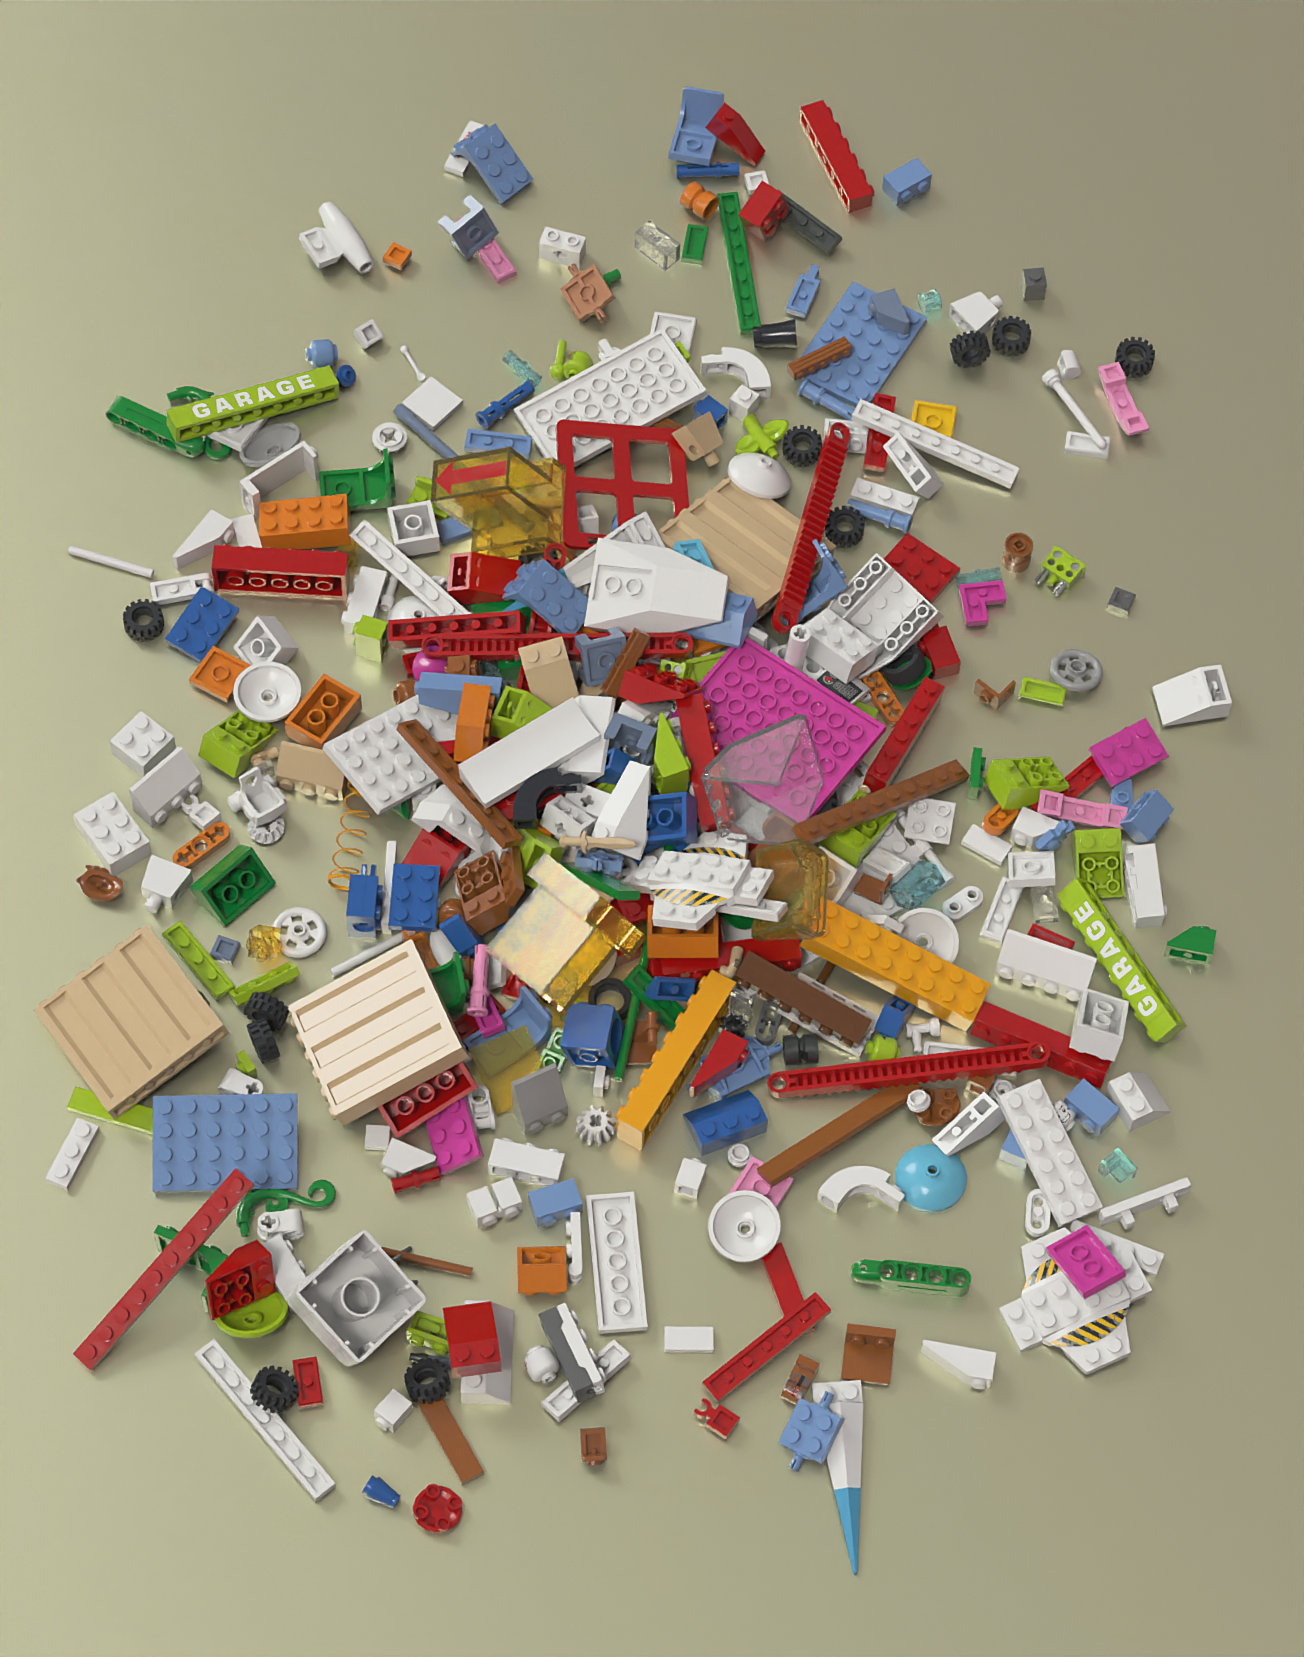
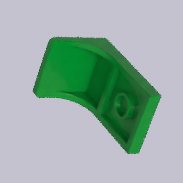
M388 448L383 449L384 455L382 460L374 466L319 471L321 496L347 494L350 511L392 507V499H396L393 455H388Z
M457 951L453 952L452 959L446 964L429 969L449 1014L463 1012L464 1003H467V993H469L468 979L463 978V972H465L464 958H460Z
M157 1226L154 1236L159 1252H162L179 1233L175 1228L171 1226ZM203 1244L187 1264L204 1271L210 1276L228 1255L222 1253V1250L214 1245H209L208 1247ZM205 1286L201 1298L204 1311L209 1313Z

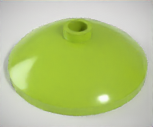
M276 1292L215 1319V1322L221 1331L230 1336L243 1339L258 1338L272 1333L284 1323L288 1315V1305L283 1296Z

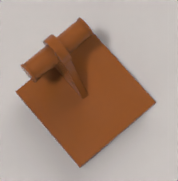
M647 1012V1020H636L626 1065H648L653 1063L651 1060L657 1050V1032H659L656 1012Z

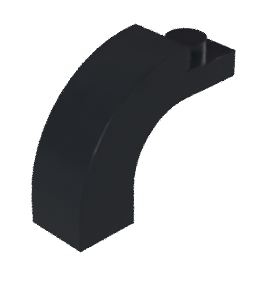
M558 767L539 771L529 777L521 785L514 799L513 827L515 829H537L536 812L542 800L553 794L582 793L581 775L566 773L563 776H558Z

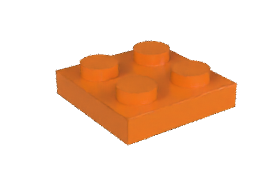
M212 646L189 678V683L228 703L233 696L236 679L251 665Z

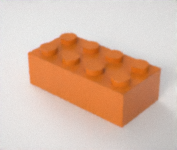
M347 494L259 502V537L262 548H295L302 550L351 545V537L349 536L351 534V515Z

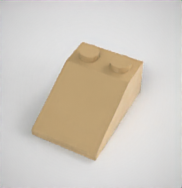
M562 636L518 648L532 695L551 708L557 707L572 697L575 699L579 696Z

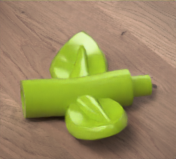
M755 414L746 416L742 423L749 435H745L737 441L735 446L736 453H757L761 449L766 456L770 455L771 458L777 459L779 453L777 452L778 446L775 442L780 441L788 430L789 422L787 420L775 419L767 422L762 427Z

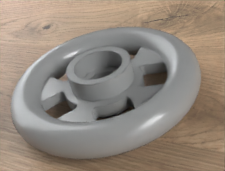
M1069 649L1055 655L1050 663V673L1054 681L1070 691L1082 692L1093 689L1100 683L1103 677L1101 663L1095 656L1083 650ZM1059 664L1066 666L1065 671L1059 670ZM1090 664L1093 669L1087 670L1086 665ZM1068 676L1069 678H1071V679H1073V680H1075V681L1072 682V681H1069V680H1067V679H1065V678ZM1088 676L1090 680L1084 682L1082 679Z

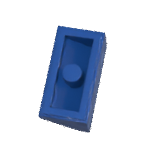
M655 976L645 991V996L652 1000L688 1002L694 993L696 979Z

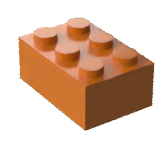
M323 674L284 722L286 736L303 746L323 750L324 744L342 735L362 709L361 695L328 675Z
M464 683L456 723L454 761L464 762L488 748L487 741L490 740L492 709L495 696L491 695V686Z
M648 905V958H718V912L700 929L695 931L654 926L652 920L654 905Z

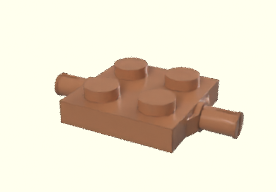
M575 263L571 264V266L569 265L568 270L573 277L566 285L560 288L564 297L581 323L592 315H596L599 322L603 323L604 320H607V316L602 309L616 299L595 264L581 272Z

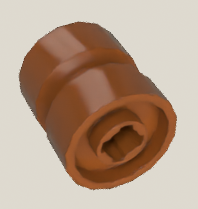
M1013 533L1006 538L1002 564L1008 571L1021 573L1029 567L1033 551L1032 539L1024 533Z

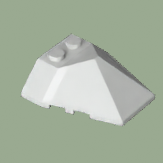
M442 784L419 803L411 820L429 833L437 825L442 827L472 848L467 858L471 862L489 852L491 835L445 784Z

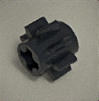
M731 1012L727 1018L722 1016L721 1023L723 1025H719L718 1032L721 1033L724 1029L743 1038L745 1037L744 1031L748 1030V1023H742L743 1015L737 1016Z

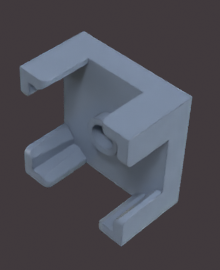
M471 195L463 200V203L471 211L459 221L454 223L448 216H444L438 221L442 229L451 236L452 240L450 242L453 247L466 259H469L499 233L484 207Z
M618 627L607 629L611 636L590 640L586 634L574 636L576 648L581 653L583 669L581 667L578 668L579 677L587 687L604 683L625 646L626 636Z
M615 712L604 733V739L608 740L610 738L608 750L613 748L620 749L621 746L642 754L638 763L649 766L655 755L657 728Z

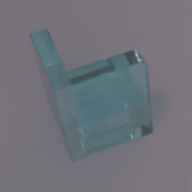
M1117 1148L1100 1162L1098 1172L1104 1178L1111 1174L1118 1183H1121L1128 1177L1133 1179L1138 1168Z

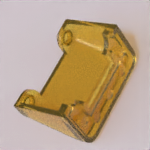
M800 838L757 850L756 868L771 869L774 872V879L767 889L766 899L787 903L788 910L779 922L754 919L751 927V937L758 941L815 939L823 936L826 927L829 859L825 851Z

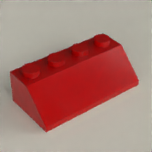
M462 1061L379 1106L378 1109L398 1139L478 1089V1086L465 1062Z

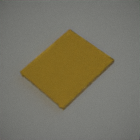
M526 1025L469 1049L484 1086L489 1091L491 1102L497 1114H502L504 1111L512 1108L513 1081L544 1068Z

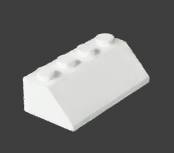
M585 695L575 698L581 711L599 733L600 741L558 765V776H563L566 773L581 775L582 783L586 785L604 775L610 739H604V733L613 717L616 699L613 697Z
M1008 929L995 973L1006 979L1012 978L1021 981L1026 986H1036L1048 993H1057L1066 996L1071 1001H1079L1083 989H1088L1090 986L1097 958Z
M464 1300V1305L487 1301ZM492 1302L502 1372L461 1377V1403L511 1404L514 1310Z

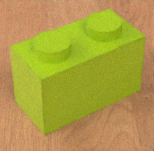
M362 615L360 621L355 623L352 632L355 635L354 646H356L357 656L382 663L390 646L388 642V622Z

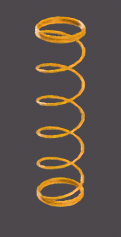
M349 780L347 786L353 793L347 795L344 799V805L349 812H346L340 818V823L345 831H342L336 837V842L342 849L335 852L332 856V861L338 868L329 873L327 880L333 888L348 891L349 886L336 885L331 881V878L339 877L350 880V876L332 873L341 869L350 874H358L359 870L352 867H339L334 857L340 851H346L354 855H362L363 851L356 848H343L339 844L338 838L344 832H350L357 836H366L367 833L359 829H347L343 825L342 819L349 813L364 818L371 816L366 811H352L347 807L346 800L350 795L356 794L362 797L356 788L350 785L351 782ZM355 812L366 813V814H368V816L360 815V814H357V813H355ZM352 831H359L365 834H357ZM348 850H355V851H359V852H361V853H354V852H351V851H348ZM345 869H351V870H355V871H357V872H351V871H347V870H345Z

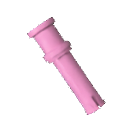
M484 944L475 945L473 983L468 993L470 996V1007L467 1009V1014L474 1017L488 1015L486 1003L487 997L490 994L487 988L490 946Z

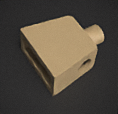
M710 411L672 433L690 460L695 461L703 456L708 467L720 461L714 449L722 445L723 440Z

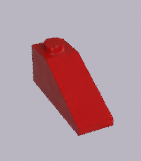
M724 102L705 128L755 166L765 153V149L743 117Z
M723 1029L690 1085L689 1096L694 1098L736 1071L740 1063L744 1064L750 1054V1051H748V1041Z

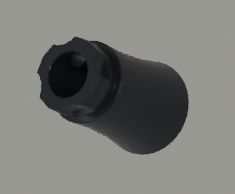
M795 319L753 326L754 347L797 349Z

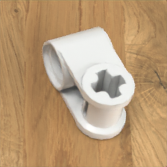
M234 1068L228 1069L217 1088L218 1092L222 1095L264 1094L263 1085L259 1080L247 1076Z
M477 1084L478 1089L468 1094L476 1129L491 1128L496 1130L489 1091L485 1086ZM475 1096H482L485 1098L481 1102L473 1100Z
M287 1209L263 1213L258 1218V1237L263 1241H268L279 1234L283 1240L303 1237L305 1233L301 1210Z

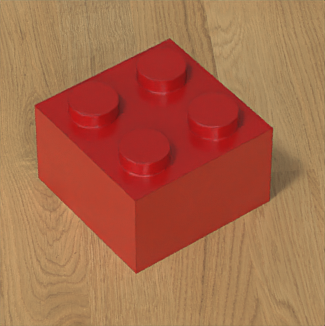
M761 181L738 216L747 231L766 242L768 237H772L776 232L780 220L786 218L789 206L782 192Z

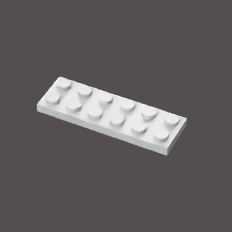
M1040 1079L999 1095L996 1100L1058 1226L1061 1227L1103 1208Z
M634 1192L586 1195L599 1334L648 1330Z

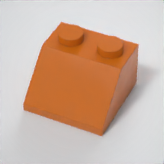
M517 1247L518 1293L535 1295L547 1292L551 1295H557L561 1292H567L566 1247Z

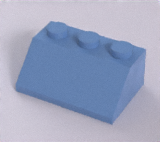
M727 592L723 622L681 632L687 633L695 639L741 648L758 616L754 598Z

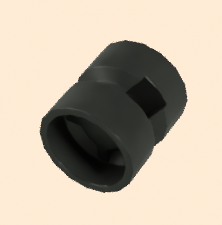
M816 1033L803 1034L801 1038H798L797 1035H783L785 1066L798 1065L800 1061H803L804 1064H818L819 1050Z

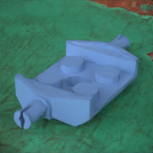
M748 1035L743 1037V1039L748 1041V1051H750L746 1062L736 1071L706 1090L722 1100L725 1099V1095L763 1077L767 1080L770 1076L769 1058L783 1051L781 1043L777 1042L766 1047V1045L763 1046L754 1037ZM708 1054L703 1057H700V1067L702 1066ZM691 1084L686 1085L687 1091H690Z

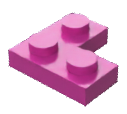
M1003 580L960 584L958 589L966 627L988 625L986 605L1005 604L1007 599Z

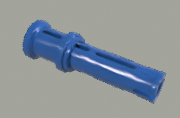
M525 381L501 400L489 403V407L475 414L478 423L484 429H488L495 420L502 419L506 411L528 395L534 393L533 385L529 381Z

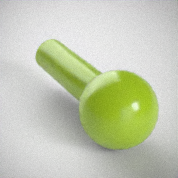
M559 340L556 361L550 368L551 377L557 380L565 377L562 370L567 341Z

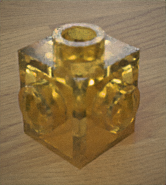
M258 924L249 930V936L246 941L248 957L256 958L258 962H270L271 959L278 956L282 948L280 928Z

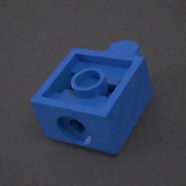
M362 864L361 875L350 874L346 912L348 937L376 938L377 930H381L383 885H379V879L376 876L377 865H371L370 875H367V864Z

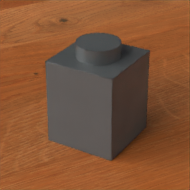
M1044 267L1023 269L1020 283L1023 301L1045 299L1047 282Z

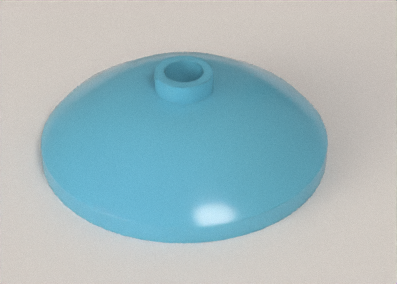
M934 1144L920 1145L910 1149L899 1160L895 1171V1184L905 1195L904 1201L910 1206L925 1212H939L955 1205L962 1197L967 1183L966 1170L960 1158L955 1153L947 1156ZM934 1169L936 1173L931 1174L928 1172V1170Z

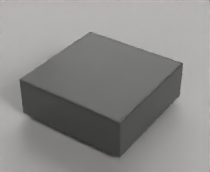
M1115 587L1107 608L1128 615L1136 594Z

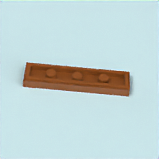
M440 1397L438 1402L433 1400L432 1404H428V1402L420 1404L418 1400L416 1403L461 1485L463 1486L484 1475L481 1465L443 1397Z

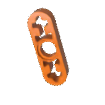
M875 671L862 678V682L871 689L869 692L872 696L871 701L876 709H878L884 722L890 727H895L904 709L879 671ZM869 678H871L872 680H876V690L873 682H868ZM885 694L889 697V700L887 702H880L877 696ZM891 711L894 715L898 714V718H895L894 716L890 717Z
M223 822L212 824L173 854V863L188 869L194 868L228 843L230 840L228 825ZM217 831H219L220 833L223 832V833H224V836H222V837H221L220 835H217V836H216V833H215V832H217ZM198 843H206L208 845L205 851H197L195 849ZM182 857L183 859H187L188 862H180L179 859Z

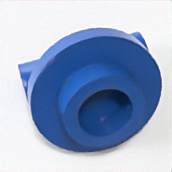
M342 365L338 368L336 379L339 382V387L341 385L345 387L351 386L355 382L356 373L350 365Z

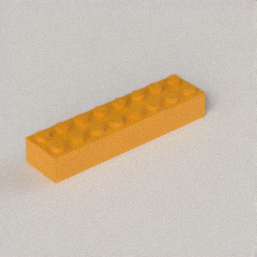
M826 898L822 900L799 945L800 947L965 1032L974 1022L991 983Z
M711 970L708 976H703L698 986L699 991L696 995L692 994L687 1002V1010L685 1013L681 1012L678 1015L673 1032L669 1031L663 1041L664 1046L661 1050H656L651 1060L653 1062L649 1069L645 1068L639 1079L641 1081L637 1088L633 1087L627 1098L629 1100L626 1106L622 1105L619 1108L615 1117L617 1119L615 1128H617L618 1139L640 1151L643 1150L716 1034L719 1025L722 1024V1016L726 1017L733 1007L737 982L714 970Z

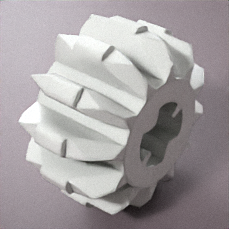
M593 1105L590 1106V1111L583 1109L581 1111L582 1116L576 1118V1123L578 1124L576 1132L580 1133L581 1141L588 1139L589 1146L593 1141H596L598 1146L601 1145V1140L609 1142L610 1135L615 1134L614 1126L616 1125L615 1118H611V1111L604 1112L603 1106L595 1110Z

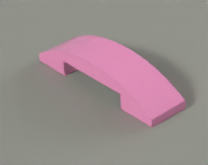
M1119 362L1098 367L1107 400L1124 432L1130 436L1149 431V426L1142 411L1138 412L1125 384L1126 377Z
M1042 789L1040 790L1037 812L1060 820H1071L1077 824L1107 829L1121 828V830H1124L1119 823L1127 814L1128 807L1085 801L1063 796L1062 793Z

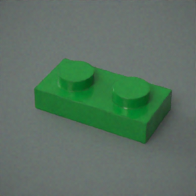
M973 747L968 798L977 799L978 790L983 791L984 777H980V770H985L986 757H982V748Z

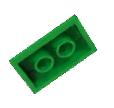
M239 844L193 883L189 889L204 909L223 926H227L276 882L253 848Z

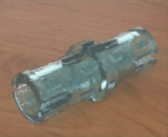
M512 350L504 354L502 361L509 365L517 376H521L526 381H529L533 387H536L541 382L542 376L535 372L526 360L520 359Z
M1000 567L985 570L975 569L974 572L955 575L956 583H959L957 588L959 589L960 584L1002 580V574L999 572Z

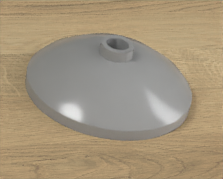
M278 423L265 427L258 431L248 445L240 452V458L246 466L261 468L298 445L301 440V432L292 423Z

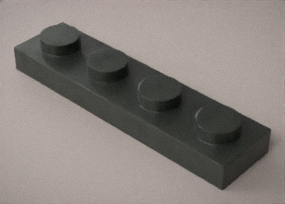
M783 193L789 206V212L783 221L830 255L842 241V237Z

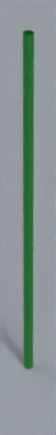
M665 845L664 851H673V845ZM646 928L639 965L647 972L649 958ZM633 992L614 1080L622 1082L640 1004V999Z

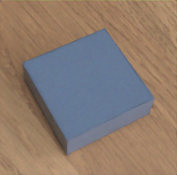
M218 935L210 956L215 960L232 965L241 946L240 942Z

